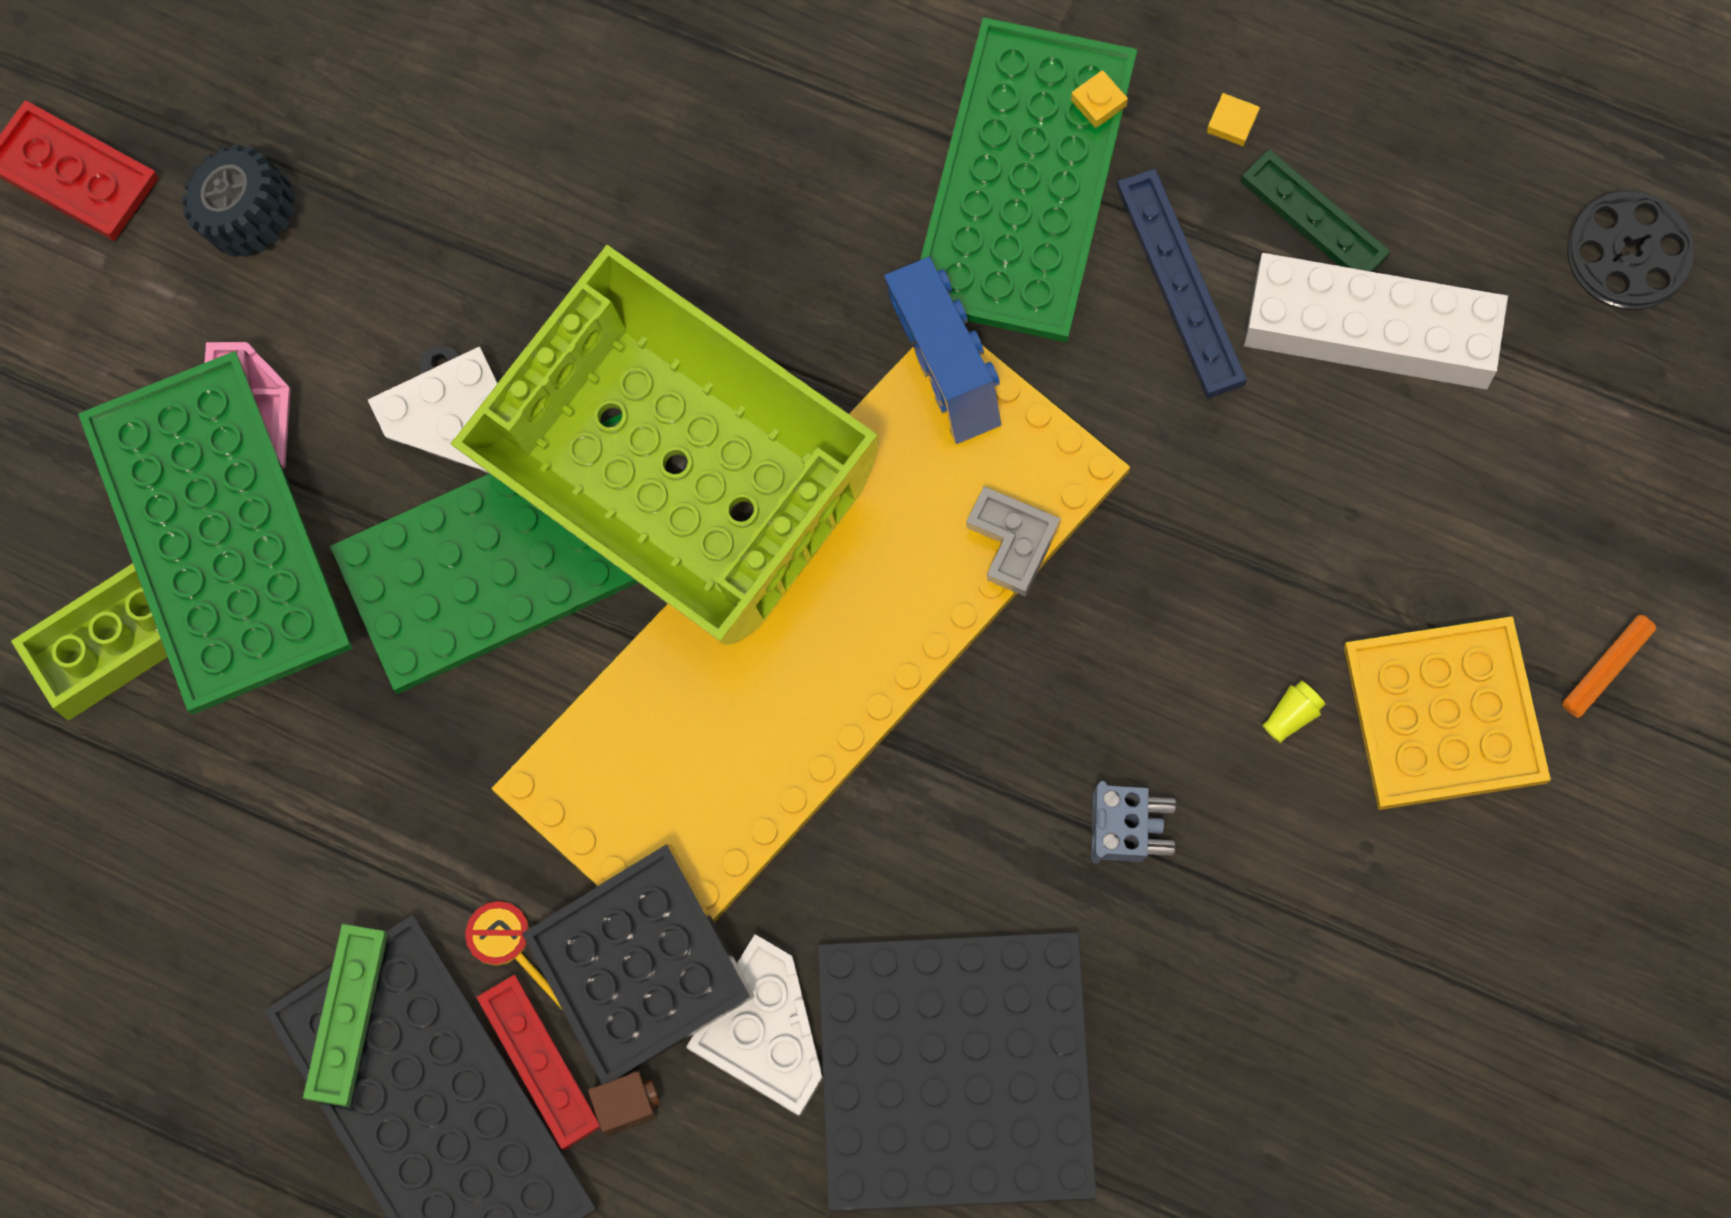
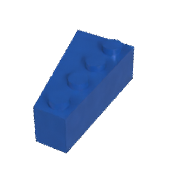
M927 257L884 275L889 299L909 343L916 342L913 346L925 377L929 376L941 413H948L951 427L950 432L955 443L959 444L1002 426L995 387L1000 385L997 372L991 362L984 364L980 356L984 353L976 331L973 330L968 333L964 325L968 322L965 310L959 299L952 301L948 293L952 292V288L943 269L937 271L930 257Z

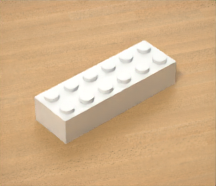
M1262 253L1256 273L1244 346L1488 389L1497 372L1508 296Z

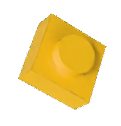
M1103 70L1071 92V101L1095 128L1125 108L1128 102V98Z

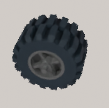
M233 145L230 150L224 147L217 150L215 156L210 154L204 158V163L200 167L196 166L192 171L194 176L191 180H187L184 187L188 191L182 195V204L186 206L182 211L184 217L189 221L188 224L224 254L227 253L231 257H238L240 254L244 257L253 256L255 250L260 253L266 250L267 244L271 241L275 243L280 238L279 233L282 229L286 230L290 224L288 217L294 214L295 207L291 203L296 199L295 192L291 189L292 184L290 180L260 152L249 146L244 149L241 145Z

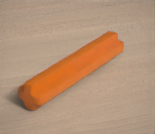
M1638 615L1563 701V708L1576 718L1581 717L1656 631L1654 622L1644 615Z

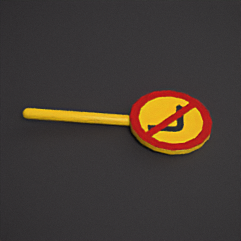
M501 901L486 903L478 908L468 920L465 931L466 944L472 955L483 963L495 966L507 964L516 959L561 1008L547 980L522 954V951L527 946L522 933L529 929L528 921L522 911L511 903Z

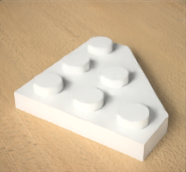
M480 347L368 399L387 439L490 474L450 444L497 385V381Z
M754 935L737 964L755 997L695 1033L686 1048L800 1117L823 1078L794 961L788 953Z

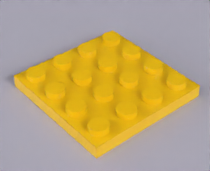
M1513 616L1345 643L1344 652L1378 810L1547 784L1551 780Z

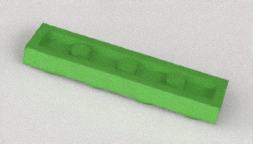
M345 924L341 926L303 1095L305 1100L350 1108L388 936L385 931Z

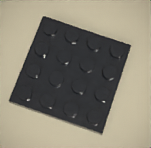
M665 844L522 933L602 1085L628 1075L755 997L678 855L670 844Z

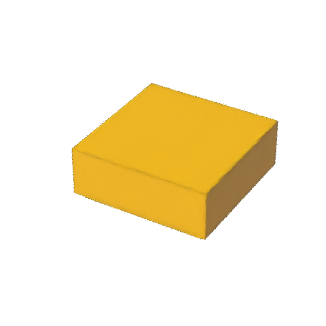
M1223 93L1208 125L1207 133L1244 147L1260 107Z

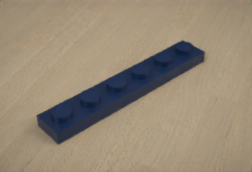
M1156 169L1118 181V193L1206 398L1208 399L1245 386L1247 380Z

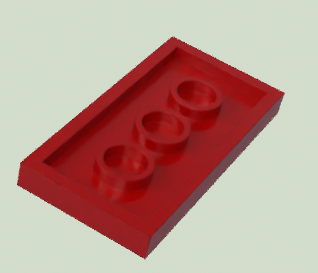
M26 100L0 134V178L112 241L116 240L159 179L154 170Z

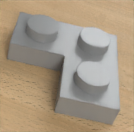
M984 486L966 521V526L968 529L1002 543L987 573V580L1026 597L1059 529L1061 518Z

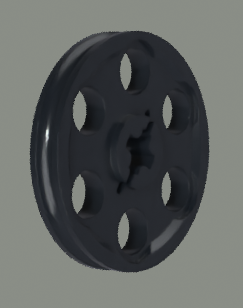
M1619 191L1598 198L1581 213L1570 233L1567 252L1569 265L1575 279L1590 296L1613 308L1643 310L1665 302L1679 290L1688 277L1693 265L1694 242L1686 221L1669 203L1644 192ZM1638 208L1651 210L1655 215V223L1651 225L1641 224L1635 218V210ZM1601 211L1610 213L1615 219V226L1606 229L1600 227L1595 222V213ZM1665 238L1676 240L1681 246V253L1675 256L1666 254L1660 246L1661 240ZM1643 240H1645L1642 243L1636 255L1633 253L1629 255L1625 254L1618 261H1616L1623 252L1625 246H1627L1628 248L1634 245L1637 246ZM1586 245L1596 247L1601 254V260L1595 263L1585 261L1580 255V248ZM1651 272L1662 274L1667 280V288L1656 290L1650 287L1646 281L1647 274ZM1610 276L1622 278L1626 282L1627 291L1620 294L1613 293L1606 286V278Z

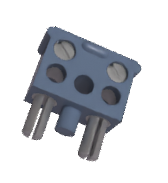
M1099 782L1092 793V861L1095 864L1100 863L1101 860L1143 862L1148 854L1173 856L1175 853V842L1173 840L1148 839V833L1162 834L1164 829V820L1148 818V812L1174 813L1176 806H1174L1176 804L1175 799L1149 797V788L1107 786L1106 782ZM1125 800H1131L1135 807L1128 806ZM1125 820L1131 821L1134 828L1127 827ZM1128 841L1132 843L1134 849H1128L1125 846L1124 842Z

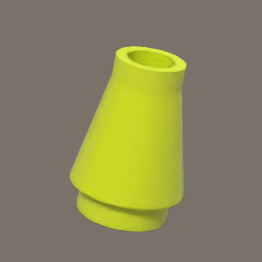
M1300 681L1295 687L1290 685L1262 727L1281 744L1288 736L1321 716L1319 711L1326 704L1310 686Z

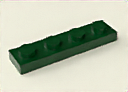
M1270 149L1242 175L1241 183L1338 266L1374 272L1389 257V249Z

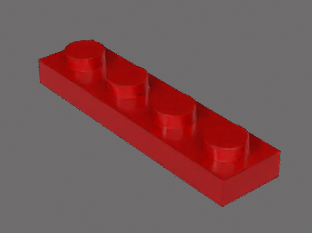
M513 975L479 995L477 999L561 1149L566 1150L601 1129L597 1117L518 978Z

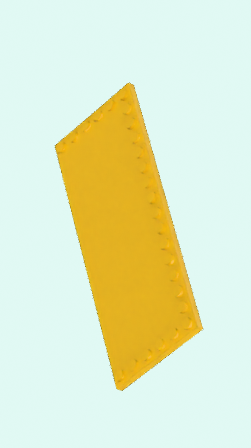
M913 346L849 413V415L878 434V449L875 461L860 496L762 625L743 640L726 645L667 604L491 789L597 887L665 844L672 845L715 923L1018 594L987 580V573L1002 543L968 529L966 526V521L983 487L985 486L1061 518L1059 529L1043 559L1040 570L1130 471V466L984 346H982L984 353L980 356L984 364L988 362L993 364L1000 381V385L995 387L1002 426L956 444L950 432L951 427L948 413H941L929 376L925 377Z

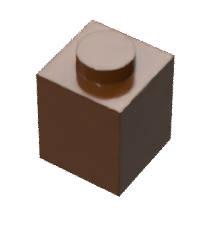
M639 1072L588 1090L601 1131L607 1137L657 1118L653 1107L660 1105V1100L652 1079L644 1082L643 1076Z

